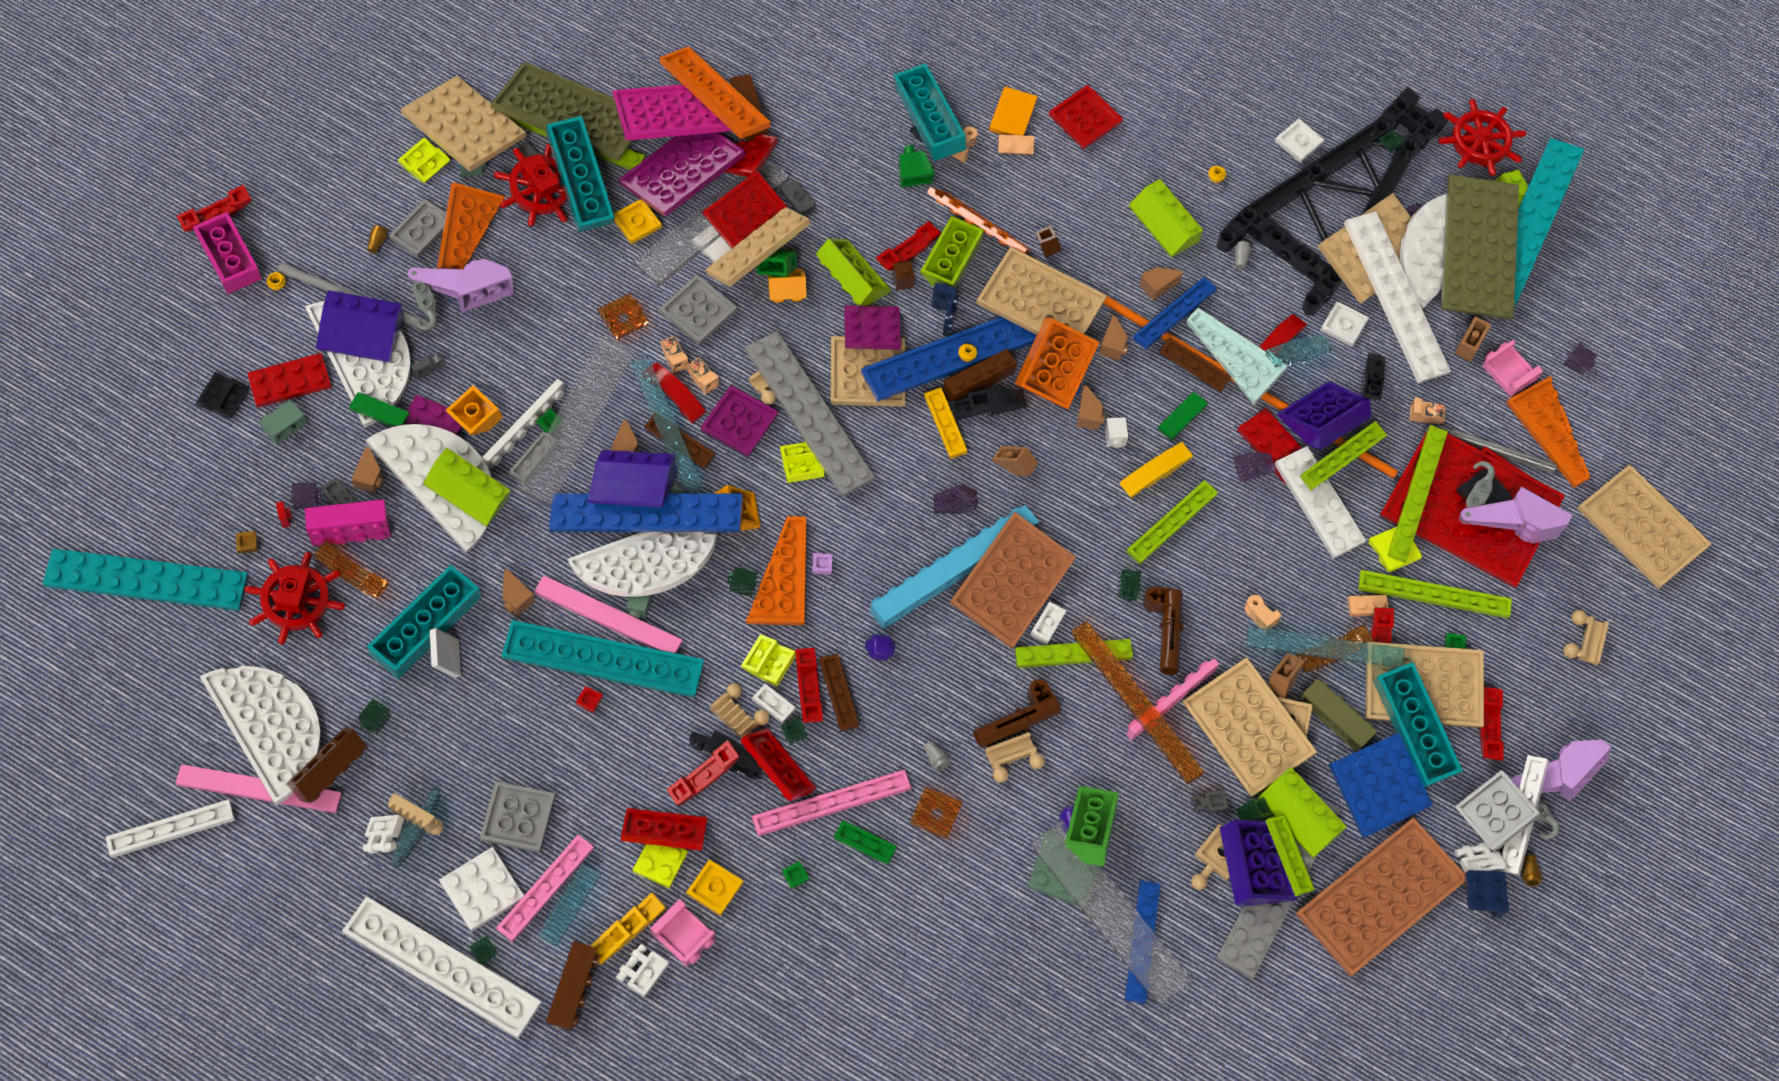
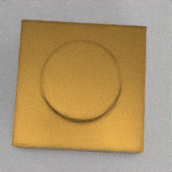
M256 531L236 533V550L238 554L258 552Z

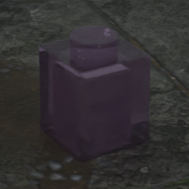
M1579 343L1564 364L1583 376L1586 371L1590 372L1596 365L1594 360L1597 355Z
M292 483L291 502L294 509L318 507V501H321L322 494L321 490H318L316 483Z

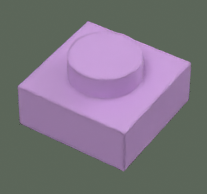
M813 553L812 574L831 575L832 554Z

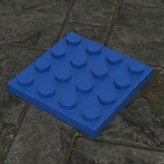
M1399 733L1328 764L1362 838L1433 806Z

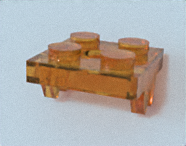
M627 294L598 309V314L615 340L648 325V320L643 314L641 305H638L637 299H633L631 294ZM626 314L629 319L627 322L621 323L618 321V316Z
M925 787L910 824L948 839L963 802ZM936 808L940 809L942 817L940 819H933L930 812Z

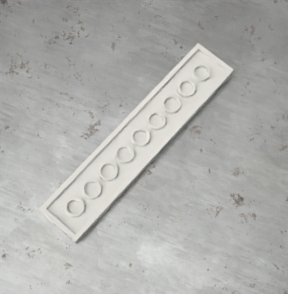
M1377 212L1347 219L1344 222L1346 230L1417 383L1419 384L1449 374L1451 370Z
M367 896L342 930L345 935L517 1039L520 1038L542 1004L537 998Z

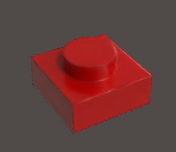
M283 501L275 503L282 528L289 527V519L292 518L290 508H286Z
M585 686L576 701V705L594 714L603 698V694Z

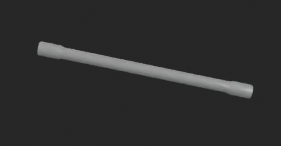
M281 262L278 266V273L298 279L325 291L330 290L363 296L300 271ZM404 312L403 322L417 328L415 325L416 321L421 325H427L430 322Z

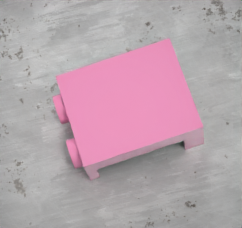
M1514 340L1509 343L1504 342L1496 352L1491 351L1488 353L1482 365L1511 398L1537 381L1543 372L1539 366L1533 369L1514 349L1516 343Z
M680 899L650 928L651 934L686 967L690 963L692 965L695 964L701 957L700 953L705 948L708 950L716 941L715 932L713 930L710 931L686 909L685 903Z

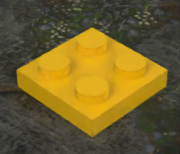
M641 199L614 213L615 224L631 245L662 228L660 221Z
M709 859L687 890L686 895L721 916L742 886L743 880Z

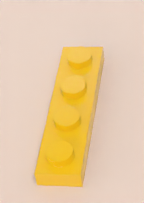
M942 388L924 393L925 401L949 459L967 454V448Z

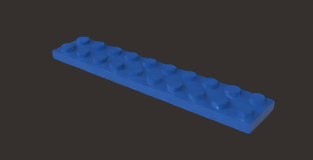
M1000 317L861 368V374L876 401L879 402L972 367L1005 349L1012 352L1034 343L1037 335ZM963 344H971L977 350L975 359L970 362L963 361L958 354L959 348Z
M553 494L549 525L551 532H741L743 495L668 494L662 508L588 503L589 494Z

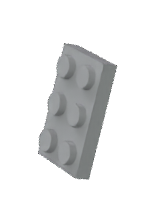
M424 199L394 229L389 238L419 258L443 233L446 212Z

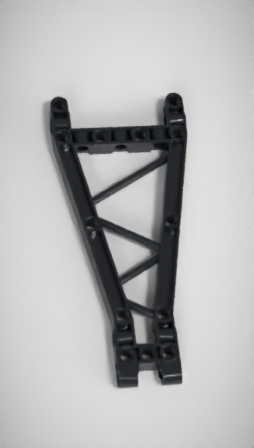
M1406 88L1375 122L1243 208L1221 231L1217 241V248L1222 252H1229L1237 242L1249 234L1315 283L1305 297L1302 311L1307 315L1316 314L1339 289L1343 280L1331 265L1320 258V255L1305 244L1299 243L1291 237L1290 233L1275 222L1273 224L1267 218L1301 196L1322 242L1328 238L1327 233L1312 205L1307 191L1314 186L1370 196L1371 198L1362 214L1394 193L1413 158L1447 124L1448 120L1443 117L1444 113L1436 108L1428 114L1416 105L1421 96ZM1399 125L1412 133L1405 138L1402 144L1383 141ZM1374 146L1398 151L1381 181H1379L1365 153ZM1360 157L1376 190L1325 181V179Z

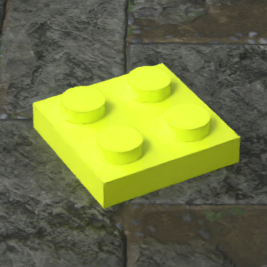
M646 844L633 868V872L670 889L688 851L682 848Z

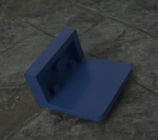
M935 283L931 307L947 311L942 334L946 336L947 330L951 331L953 317L956 314L959 296L956 295L957 288L944 283Z
M1468 870L1465 873L1467 902L1470 910L1492 911V917L1501 918L1509 911L1505 872Z

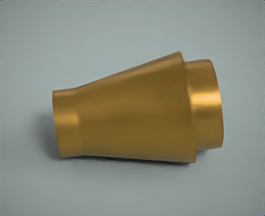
M374 225L370 229L366 250L377 254L379 248L388 237V230L382 226Z
M1527 855L1524 857L1522 880L1526 886H1538L1541 884L1543 877L1537 863V858L1534 855Z

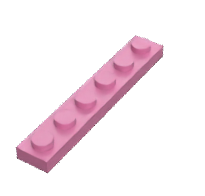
M1214 658L1209 663L1208 661L1202 663L1198 668L1199 671L1195 674L1193 672L1184 679L1185 682L1181 686L1177 684L1173 687L1169 696H1162L1156 702L1157 706L1153 709L1149 707L1142 714L1143 717L1140 720H1133L1128 725L1129 729L1126 736L1131 741L1212 675L1219 663Z
M577 835L496 927L497 931L513 943L594 850V846L580 835Z

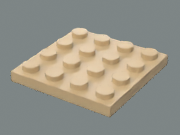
M831 336L830 405L905 407V392L877 402L861 374V368L905 353V338H900V350L845 349V336Z

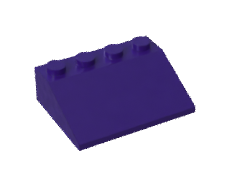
M328 290L323 304L316 349L390 363L404 318L402 304Z
M1328 381L1280 411L1278 417L1306 444L1321 450L1370 419L1371 402L1370 398L1363 397L1356 392Z
M601 450L595 464L588 503L663 508L678 474L675 454Z
M1233 820L1220 827L1236 906H1256L1298 900L1297 896L1295 897L1266 821Z

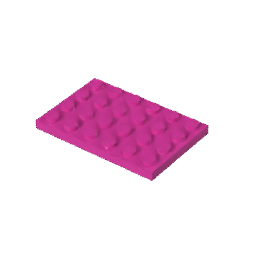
M683 84L613 90L614 103L626 141L732 131Z

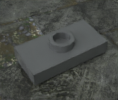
M796 180L780 187L781 193L797 213L803 215L815 208V204Z
M337 477L320 488L332 505L356 503Z

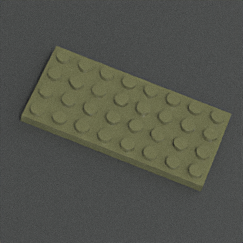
M524 62L490 104L491 109L546 131L547 124L582 116L593 151L620 161L634 142V140H625L613 97L527 62Z
M1451 174L1447 177L1441 310L1512 320L1514 318L1519 185Z

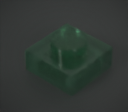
M1392 130L1379 138V144L1389 152H1392L1404 144V138Z
M799 718L780 726L788 745L807 737V733Z
M488 936L469 946L470 951L480 965L499 955Z

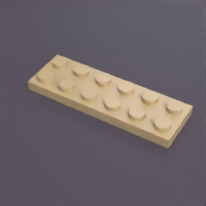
M785 207L770 220L766 221L760 228L753 231L751 235L739 242L738 245L726 252L720 259L713 262L711 266L705 269L707 275L731 287L809 226V218Z

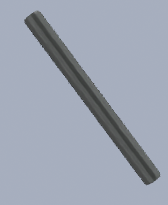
M1456 429L1450 431V435L1477 449L1482 450L1485 446L1501 457L1551 474L1556 472V463Z

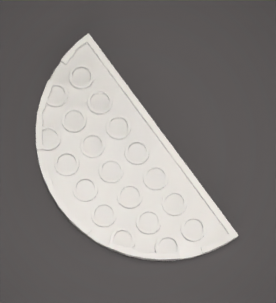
M1447 194L1430 200L1417 210L1407 224L1405 236L1401 241L1400 263L1422 309L1442 289Z
M324 301L305 306L317 333L319 331ZM401 330L399 331L390 363L326 351L351 402L357 392L396 406L401 399L409 382L411 371L410 353ZM358 414L364 428L377 422Z
M421 424L391 427L366 439V443L461 549L465 553L469 552L481 539L487 527L424 486L423 482L434 462L446 447L491 477L487 465L478 452L469 443L452 432L435 426Z
M640 532L568 558V563L577 577L590 587L601 592L626 597L658 594L686 582L702 569L715 549L718 532Z
M239 666V668L226 670L221 668L200 676L205 688L275 806L285 801L294 794L286 783L320 750L321 734L319 720L311 700L297 684L284 678L282 674L265 668L254 666Z

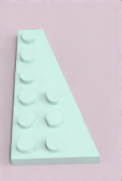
M1197 308L1187 319L1188 326L1253 405L1260 400L1287 370V365L1203 310Z

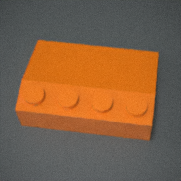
M1045 317L1014 385L1065 409H1069L1100 342L1053 318Z

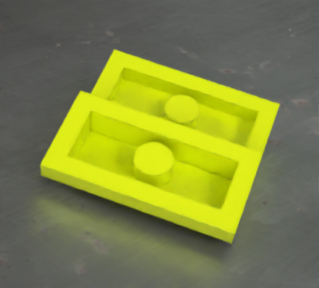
M424 137L401 156L398 162L413 176L425 183L448 164L450 159Z
M806 442L780 446L787 483L825 477L823 468Z
M1396 527L1369 538V545L1379 555V562L1388 572L1422 559V555L1414 541L1405 563L1387 556Z
M760 634L741 667L754 676L778 687L795 659V651L783 647L776 640Z

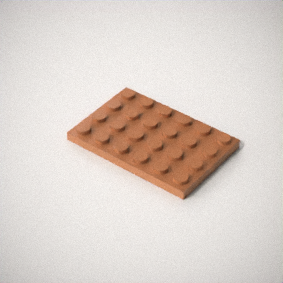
M1014 512L949 603L1012 649L1076 557Z

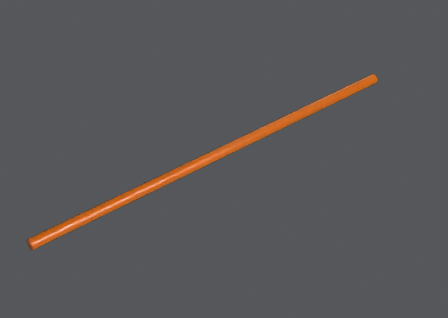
M1109 296L1106 297L1103 303L1142 328L1150 322ZM1169 332L1161 337L1166 342L1169 337L1228 374L1220 363ZM1268 392L1260 398L1280 411L1290 406ZM1340 437L1333 443L1341 446L1348 440ZM1368 452L1358 457L1393 479L1398 473V470Z

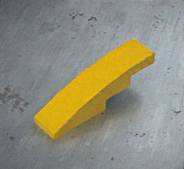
M1181 442L1158 455L1119 483L1132 499L1145 488L1148 489L1160 479L1168 477L1194 456L1184 443Z
M654 893L649 894L637 907L634 906L620 921L617 920L591 945L599 950L598 954L601 955L600 965L634 939L667 909Z

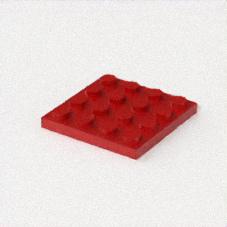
M756 171L705 209L702 214L732 249L787 206L761 174Z

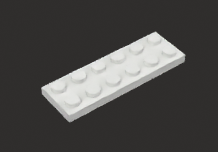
M1306 446L1276 461L1274 465L1331 557L1335 559L1364 544L1366 540L1328 479L1311 491L1299 477L1317 463Z

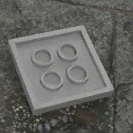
M699 275L694 276L659 308L661 315L698 345L702 344L737 311V306Z
M1503 770L1499 771L1455 806L1493 853L1541 816L1539 811Z
M495 781L480 841L540 853L555 793Z

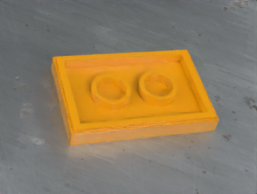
M1004 86L989 131L1001 135L1024 136L1038 96Z

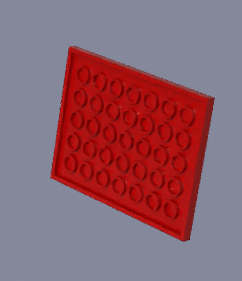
M1426 433L1379 515L1396 525ZM1447 433L1415 535L1516 588L1540 542L1533 544L1525 542L1511 529L1463 524L1459 520V515L1467 506L1466 500L1457 494V488L1482 470H1487L1484 466H1479L1477 469L1473 468L1476 463L1485 461L1494 467V477L1512 496L1511 500L1514 499L1521 487L1557 507L1560 506L1565 495Z

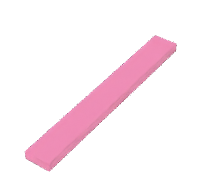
M544 575L534 591L536 595L652 649L677 653L683 642L682 639Z
M181 764L175 783L177 786L273 802L261 780L257 777ZM324 789L320 793V797L311 803L302 802L295 794H292L280 804L337 813L342 793Z
M901 770L753 815L752 820L757 835L761 836L911 790V785L906 771Z

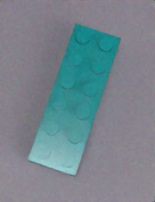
M925 63L894 74L895 89L933 161L967 150L966 136L927 64Z
M582 116L547 124V138L578 233L613 224L615 217Z
M450 564L366 646L369 655L399 680L431 648L430 630L436 628L446 633L482 598L480 588Z
M1414 662L1378 675L1373 680L1395 732L1400 734L1423 787H1428L1463 771Z

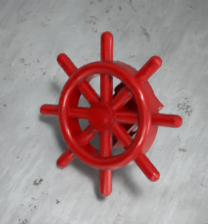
M1471 99L1469 101L1471 111L1465 113L1460 118L1449 112L1443 114V117L1455 124L1452 131V137H1441L1438 142L1441 145L1453 144L1455 150L1462 157L1457 164L1458 168H1463L1469 161L1484 168L1487 166L1489 174L1495 176L1496 169L1494 164L1502 161L1506 156L1516 163L1522 162V158L1510 149L1513 144V138L1525 137L1527 133L1525 130H1511L1509 124L1502 118L1507 112L1506 107H1501L1497 114L1486 110H1478L1476 101ZM1474 122L1476 129L1470 126L1468 123ZM1482 122L1488 123L1487 127H1483ZM1496 128L1499 132L1492 133V130ZM1461 129L1466 131L1463 136H1461ZM1503 139L1504 144L1501 145L1495 140Z
M550 144L546 145L544 155L538 154L526 158L519 148H514L513 153L519 162L514 166L511 174L498 171L494 173L496 179L509 181L511 197L500 202V207L504 209L516 203L521 209L530 213L527 222L530 227L535 225L537 215H546L554 212L561 222H567L568 218L561 208L568 200L564 188L559 186L560 175L555 159L551 157L552 150ZM517 183L530 187L519 192ZM554 192L561 194L556 200L551 195ZM534 193L532 202L525 198ZM545 198L548 203L540 204V200Z
M310 552L304 554L301 565H290L280 568L275 559H268V565L274 573L267 578L262 588L254 586L245 587L246 593L260 595V604L263 610L262 613L249 620V625L255 626L268 619L272 624L281 628L278 638L280 645L286 643L289 630L297 631L310 628L316 638H321L323 633L318 627L317 622L324 616L327 608L345 609L344 603L329 600L330 596L327 587L328 583L340 577V571L335 570L322 577L316 570L309 567L312 557ZM278 584H280L278 590H273ZM320 589V598L307 596ZM270 597L273 598L276 604L270 607ZM304 604L314 605L316 607L311 613H309ZM281 610L287 611L285 618L278 616L276 613ZM295 613L302 615V618L293 619Z

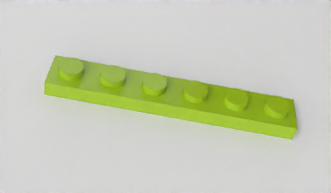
M1375 421L1303 472L1299 477L1312 491L1383 440L1387 434Z
M1204 480L1133 543L1126 553L1139 565L1142 564L1218 495V492Z
M1130 639L1016 647L1014 650L1017 668L1132 660L1133 658Z

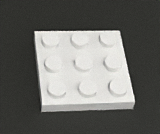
M493 847L439 879L440 884L471 932L513 907L524 897Z

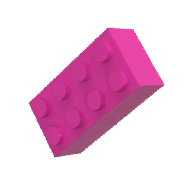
M228 212L193 226L196 237L227 294L262 280L258 267Z
M384 499L305 508L306 531L312 546L323 547L333 543L345 544L351 541L364 542L369 539L383 540L386 537H391L390 519Z

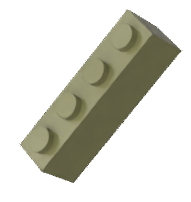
M1319 679L1299 699L1300 702L1312 704L1311 712L1355 752L1363 749L1377 733L1370 722L1365 721L1357 710L1349 707L1340 695H1336L1327 683Z

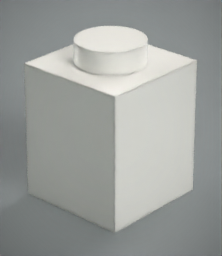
M1126 417L1107 418L1105 424L1107 447L1120 448L1126 446L1128 440Z

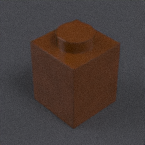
M1052 225L1035 232L1045 258L1062 251Z
M911 261L893 264L892 278L896 290L914 287L915 275Z

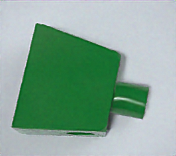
M912 145L906 146L904 148L905 153L899 155L900 188L933 183L934 170L925 152L915 151Z
M778 249L756 266L757 274L789 276L798 266L796 251Z

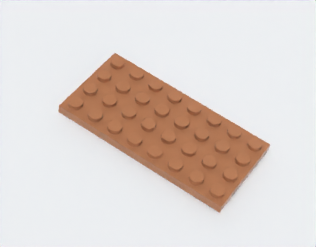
M1413 817L1301 908L1295 915L1344 971L1352 977L1465 883V874Z

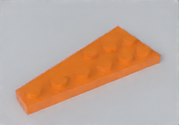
M455 182L451 183L437 269H464L505 196Z
M1549 376L1508 399L1506 404L1551 461L1557 464V468L1570 485L1576 488L1588 481L1590 474L1583 457L1579 454L1577 441H1574L1573 431L1564 408L1559 403V395L1552 385L1553 380Z
M787 516L759 586L758 593L747 616L746 624L804 625L806 517Z

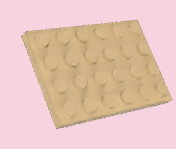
M458 76L401 108V114L470 172L526 138V132L506 115L491 109V103Z
M1392 193L1362 215L1377 212L1400 261L1401 241L1405 236L1407 224L1411 216ZM1343 227L1317 246L1360 304L1376 293L1346 227Z
M1010 247L979 295L976 304L1036 335L1045 317L1053 318L1085 335L1105 302L1107 295Z
M1628 465L1577 508L1658 589L1711 545L1631 465Z
M1378 642L1366 643L1365 720L1391 721L1373 680L1378 675L1414 662L1442 725L1484 727V650Z
M1247 657L1182 701L1183 705L1251 798L1269 787L1289 768L1295 769L1317 754L1315 748Z

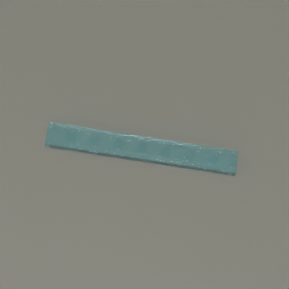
M648 356L631 362L630 364L667 453L675 454L678 471L677 477L684 490V494L703 488Z
M1248 627L1246 647L1370 663L1395 668L1403 666L1404 648L1255 627Z

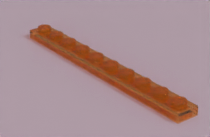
M1086 621L1072 629L1071 635L1184 782L1188 785L1204 774L1203 769L1089 622Z

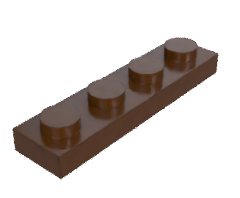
M1170 337L1159 352L1220 393L1231 379V376Z
M656 412L644 426L646 431L703 470L716 457L714 452Z
M838 654L819 658V664L839 731L843 732L859 728V722Z

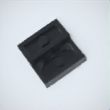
M215 371L198 398L196 405L231 419L250 387L234 378L231 380Z
M1482 470L1459 486L1457 494L1466 500L1477 481L1485 477L1488 470ZM1495 477L1492 482V491L1484 505L1512 499L1509 492Z

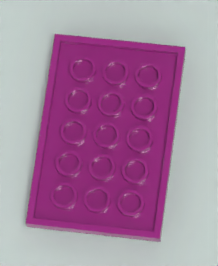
M718 132L675 136L619 178L618 181L622 187L666 217L745 156V151Z

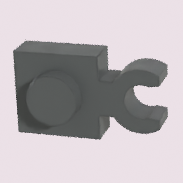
M438 354L430 360L429 358L418 360L411 367L413 375L418 380L433 373L434 369L444 367L445 363L442 355Z
M1224 790L1205 792L1204 798L1194 796L1191 799V803L1198 802L1200 804L1199 807H1194V813H1199L1207 808L1208 814L1228 810Z

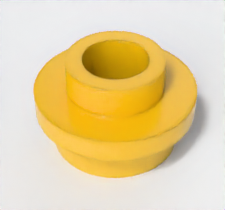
M1212 166L1209 169L1208 176L1212 182L1219 183L1225 179L1226 171L1221 166Z
M278 272L271 273L267 278V285L272 290H280L286 284L285 277Z
M963 344L960 346L958 354L963 361L970 362L975 359L977 350L971 344Z

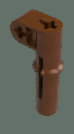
M1154 586L1146 591L1143 606L1150 612L1163 613L1162 622L1160 623L1162 633L1159 670L1164 675H1176L1179 673L1181 631L1184 629V625L1181 622L1183 592L1179 589ZM1171 618H1173V622H1172V640H1171V649H1170V633H1171V621H1172Z
M1036 679L1031 682L1027 692V698L1031 705L1025 708H1016L1015 712L974 729L973 735L978 746L983 748L1021 730L1028 731L1031 726L1060 714L1059 703L1047 682L1042 679Z

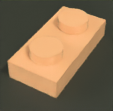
M999 135L998 153L1033 155L1034 136Z
M1387 595L1349 596L1347 599L1350 617L1373 616L1374 608H1389Z

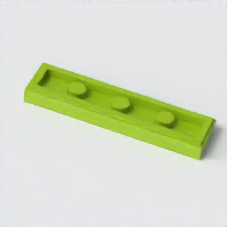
M1285 814L1265 820L1295 897L1314 891L1315 889Z

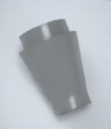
M1239 241L1234 246L1235 268H1246L1252 250L1250 243Z
M933 741L925 744L924 750L927 753L932 768L937 771L947 768L950 764L949 756L935 745Z

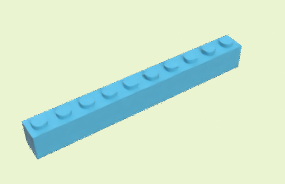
M1026 505L1021 508H1015L1006 518L1001 517L995 522V525L990 528H984L975 538L970 537L961 547L957 546L947 556L939 557L930 567H923L916 576L906 578L899 587L894 586L885 596L875 598L871 603L870 613L884 630L969 575L1014 512L1036 528H1038L1039 521Z

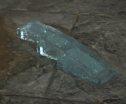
M1318 335L1283 343L1268 349L1265 355L1276 368L1285 363L1289 365L1298 361L1305 363L1332 351L1334 347L1324 335Z
M431 788L426 806H417L434 816L441 798L439 789ZM403 823L392 859L394 867L399 868L413 852L426 832L424 828L420 829L417 824Z
M585 864L581 865L575 878L569 883L563 896L554 906L538 935L539 938L555 947L558 945L593 890L601 873Z

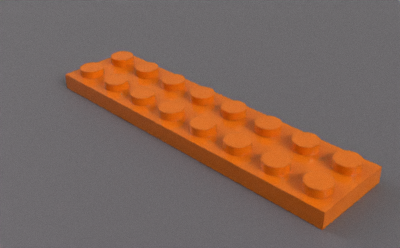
M689 46L660 57V64L740 139L770 128V121Z

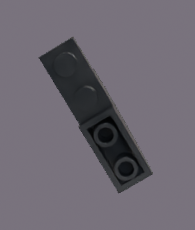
M1368 352L1361 382V395L1363 397L1381 401L1385 378V356Z
M1020 389L976 391L967 393V398L950 401L955 421L989 412L993 416L1027 407L1023 390Z
M692 731L689 737L692 748L698 751H708L713 756L712 752L728 740L740 756L728 770L732 772L739 771L750 779L757 778L761 780L762 768L757 764L752 755L734 740L716 731L713 732L711 738Z

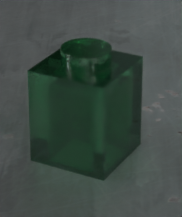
M735 567L734 572H730L727 584H730V592L752 597L758 581V573Z
M1122 569L1119 576L1118 598H1122L1125 601L1137 600L1140 592L1141 571Z
M372 699L358 716L361 724L360 727L367 733L373 732L377 735L390 719L391 713L387 707Z
M1264 797L1252 799L1236 809L1239 820L1264 821L1273 815Z

